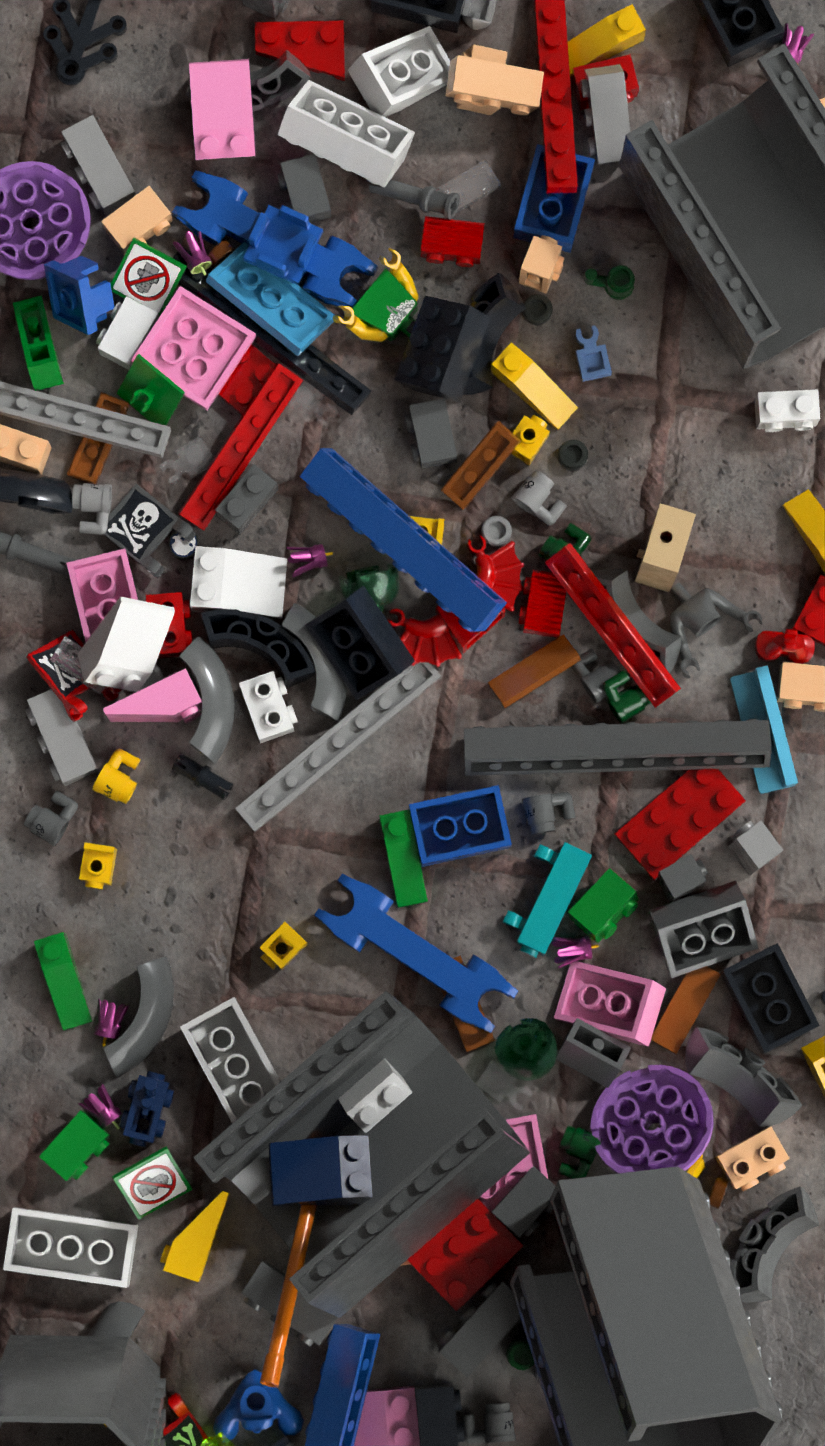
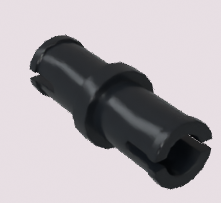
M183 753L176 759L178 763L173 764V771L192 780L197 788L203 787L222 800L228 797L230 793L227 791H231L234 786L232 782L212 772V768L208 765L203 767Z

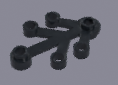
M55 0L53 3L54 14L61 18L74 43L69 55L61 41V31L57 26L49 25L43 31L45 42L52 46L59 60L56 66L57 77L65 85L73 86L79 84L84 79L87 69L102 62L112 63L118 57L116 46L112 43H105L100 47L99 51L82 58L86 47L112 34L121 36L127 31L126 20L119 15L113 16L108 23L92 30L102 0H88L79 27L71 13V6L68 0ZM65 4L67 9L64 12H59L56 10L58 5ZM115 22H122L123 27L116 30L113 28V24ZM55 31L58 33V36L55 39H49L47 37L48 33ZM106 49H112L114 51V54L111 57H106L103 55ZM70 67L77 70L72 76L66 74V70Z

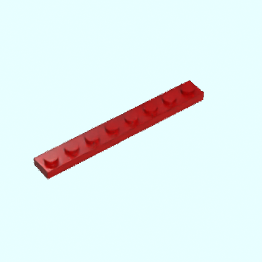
M534 0L538 71L544 72L540 103L546 193H577L578 184L565 0Z

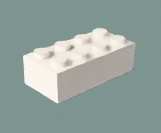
M310 80L307 81L288 105L278 132V136L285 138L289 143L299 145L313 152L317 157L325 158L339 165L342 169L354 172L366 178L370 183L384 188L404 162L415 134L414 131Z
M235 997L180 1026L232 1124L281 1082Z
M14 1207L12 1208L3 1270L127 1288L130 1285L138 1225Z

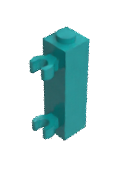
M566 842L560 853L541 844L534 857L553 865V868L528 920L509 910L503 920V923L522 931L517 941V944L521 945L520 951L534 958H537L538 954L545 955L592 857L591 854Z

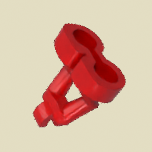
M785 629L784 633L762 631L755 640L756 655L765 662L776 661L781 656L786 657L790 663L806 664L811 660L815 651L813 639L808 635L798 634V630Z

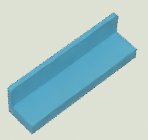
M768 665L758 667L753 672L731 677L730 681L740 720H769L772 751L770 767L753 768L759 793L764 794L795 786L798 780Z

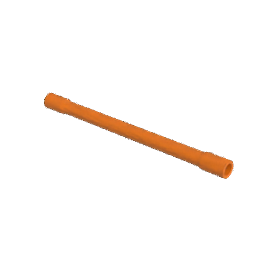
M302 1205L300 1208L269 1351L265 1357L260 1383L268 1387L279 1386L285 1347L298 1290L289 1278L304 1266L317 1205Z

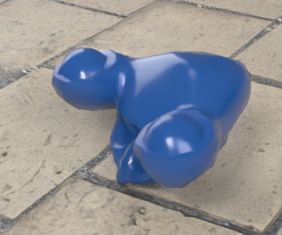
M254 1369L240 1382L225 1409L215 1418L213 1430L216 1437L227 1441L234 1439L239 1432V1422H241L244 1429L258 1434L262 1430L273 1426L274 1419H277L278 1428L284 1435L295 1436L302 1430L304 1419L301 1412L286 1401L277 1387L262 1385L260 1383L262 1372Z

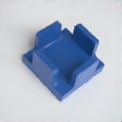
M268 205L265 213H260L249 236V247L243 260L299 285L323 234V229L311 224L308 216L281 205L280 209Z
M79 256L66 263H59L54 260L45 263L44 269L53 318L87 335L98 331L96 323L107 319L106 312L114 309L110 282L102 281L90 287L88 276H86L99 269L98 263L84 256Z

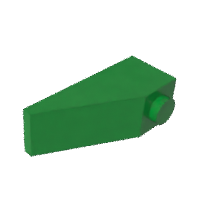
M42 295L14 302V312L27 369L34 390L38 391L64 384Z
M410 809L379 815L398 908L428 902Z
M61 932L35 940L34 944L63 1031L93 1022L67 934Z

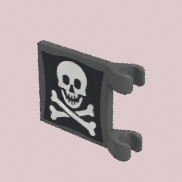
M136 484L109 514L107 532L103 535L119 548L126 549V553L142 565L155 578H159L163 574L164 568L150 556L172 530H175L187 542H190L196 536V533L189 524Z

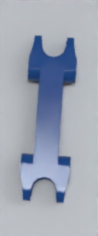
M195 170L191 177L193 179L192 182L210 196L209 202L203 209L196 211L182 206H175L172 211L173 217L190 229L197 237H199L198 233L201 231L202 239L213 245H218L222 242L225 235L240 243L245 242L249 245V236L260 213L243 205L248 192L225 178ZM330 236L324 247L319 244L317 245L303 274L307 279L302 289L313 298L325 304L353 308L358 300L341 287V279L346 273L353 271L374 277L378 266L359 252L353 245L337 237Z
M342 873L338 882L353 895L354 905L352 910L346 915L335 916L319 908L314 916L324 923L339 940L359 953L367 941H370L438 988L446 991L447 994L439 1004L441 1008L462 1022L479 1027L491 1034L495 1025L479 1011L478 1001L489 991L495 990L513 999L519 991L506 981L496 968L474 954L467 964L463 966L388 916L386 913L394 903L393 900L371 885L359 882Z

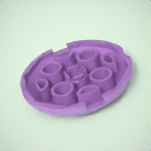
M35 161L11 164L0 169V272L10 277L25 280L46 278L45 263L52 260L66 263L77 258L85 247L91 225L88 202L77 182L53 165ZM35 217L39 220L38 225L34 229L24 227V223L28 218Z
M648 1065V1068L632 1073L629 1070L613 1080L609 1088L606 1087L595 1104L591 1118L592 1135L595 1138L597 1137L599 1141L602 1139L601 1144L595 1146L596 1151L603 1162L617 1174L677 1166L686 1171L701 1157L710 1141L714 1123L713 1110L710 1100L700 1083L691 1075L678 1068L666 1065ZM660 1123V1128L648 1130L651 1124Z

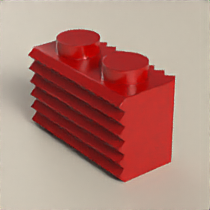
M425 216L421 257L426 258L427 262L442 264L444 260L456 261V265L460 267H473L474 264H480L485 223Z
M533 570L532 577L525 578L523 595H529L527 607L521 606L518 624L524 625L523 633L554 638L560 636L567 591L551 572Z

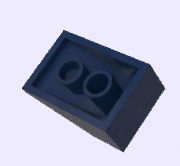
M332 1136L268 1144L272 1206L362 1205L373 1197L368 1136Z

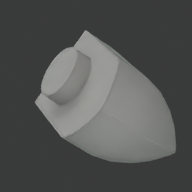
M465 0L462 12L464 23L473 30L489 27L492 24L497 0Z

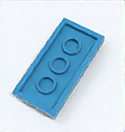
M244 242L208 275L206 282L295 355L299 356L333 323L334 314L300 286L245 262L243 257L249 245Z

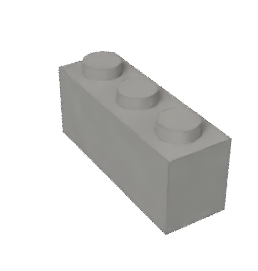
M620 64L585 69V79H582L580 82L583 98L588 97L589 108L584 109L586 127L591 126L592 137L587 138L589 155H594L598 164L620 161L625 136L631 132L624 71Z
M93 115L61 131L64 141L60 143L68 159L74 157L78 165L74 170L82 185L87 182L92 192L88 196L96 210L101 208L105 216H107L136 196L131 183Z
M50 689L27 699L30 708L25 709L31 725L37 724L42 735L38 736L37 739L43 753L49 752L54 763L50 764L49 767L55 781L61 780L67 786L99 772L78 722L72 721L69 718L64 704L53 690Z
M752 821L746 823L731 836L733 842L728 846L749 876L783 851L762 821L755 825Z

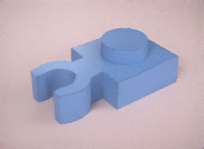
M595 325L591 327L593 336L590 339L583 338L580 329H577L575 334L577 343L583 346V349L576 350L575 353L582 382L612 375L606 345H596L599 332Z

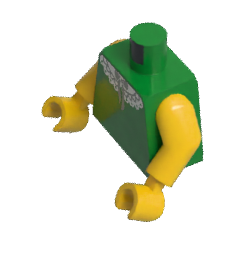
M388 248L392 253L391 261L387 262L381 255L379 257L381 264L390 267L389 271L386 268L353 308L342 305L338 306L344 311L343 319L333 315L334 322L346 324V328L362 340L382 342L387 339L393 341L401 331L410 338L416 321L413 318L418 311L417 301L419 296L411 275L400 262V254L391 248Z

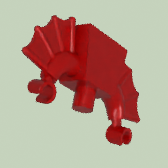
M479 536L482 542L479 550L472 547L470 539L467 542L469 551L475 553L477 557L475 559L477 565L476 576L507 602L486 631L470 632L459 624L458 620L460 618L452 611L447 612L443 610L439 605L436 607V615L426 620H417L412 617L407 619L403 611L398 608L389 611L398 617V623L388 620L392 628L400 625L406 627L400 639L415 660L411 666H415L418 663H429L439 667L446 660L461 659L462 654L460 651L464 654L505 617V609L511 612L514 611L515 599L524 590L520 580V572L524 567V563L515 554L514 541L509 542L490 555H485L486 540L482 536Z

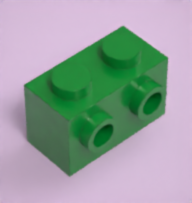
M609 868L568 911L571 921L598 944L603 938L605 940L610 938L617 929L616 924L624 916L627 918L636 910L639 898L637 891Z
M80 1110L39 1157L65 1181H70L72 1178L77 1181L89 1168L85 1163L94 1154L98 1158L109 1146L106 1140L110 1134L86 1112Z

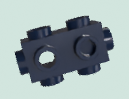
M147 1071L146 1077L139 1075L138 1081L132 1080L128 1092V1098L132 1099L129 1111L124 1110L120 1122V1128L124 1129L123 1135L130 1137L128 1143L147 1147L148 1142L155 1143L156 1137L162 1138L166 1125V1120L161 1119L164 1107L170 1108L174 1095V1090L169 1089L170 1083L164 1082L165 1075ZM142 1118H146L149 1121V1127L146 1130H141L138 1127V1122Z

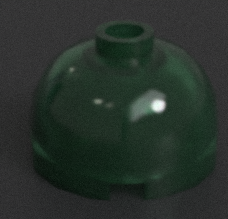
M387 564L388 570L380 571L379 566L374 565L346 572V577L338 576L343 597L348 596L364 585L381 612H384V606L393 602L399 592L398 569L393 564Z
M524 1018L520 1020L521 1024L513 1028L510 1024L504 1028L497 1037L494 1048L498 1062L508 1075L522 1081H533L542 1078L554 1067L558 1055V1047L554 1034L545 1022L535 1018Z

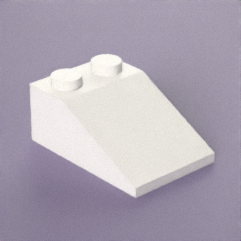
M428 26L361 54L348 69V72L370 110L387 117L446 86L450 60L431 27Z
M195 546L190 601L191 610L193 612H208L221 609H237L240 612L282 619L287 558L226 548Z
M120 596L78 653L84 682L138 692L153 672L175 613L174 607Z

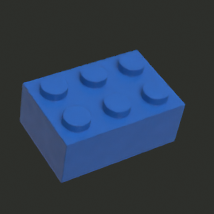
M537 144L515 224L513 238L531 243L533 236L539 238L542 235L549 236L558 241L557 245L562 246L561 251L571 253L595 159L575 154L577 193H546L543 145Z
M499 785L409 804L421 867L509 849L512 846Z

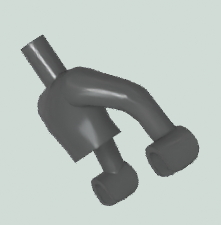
M677 583L671 589L673 594L682 603L670 614L672 633L682 636L679 655L682 659L681 670L685 678H690L688 671L685 670L688 666H695L698 671H700L698 661L691 655L684 627L689 628L696 637L705 634L721 620V616L715 606L744 623L746 630L749 632H753L752 626L748 623L750 620L756 619L762 625L760 613L757 611L746 613L712 589L705 588L692 597L681 583Z

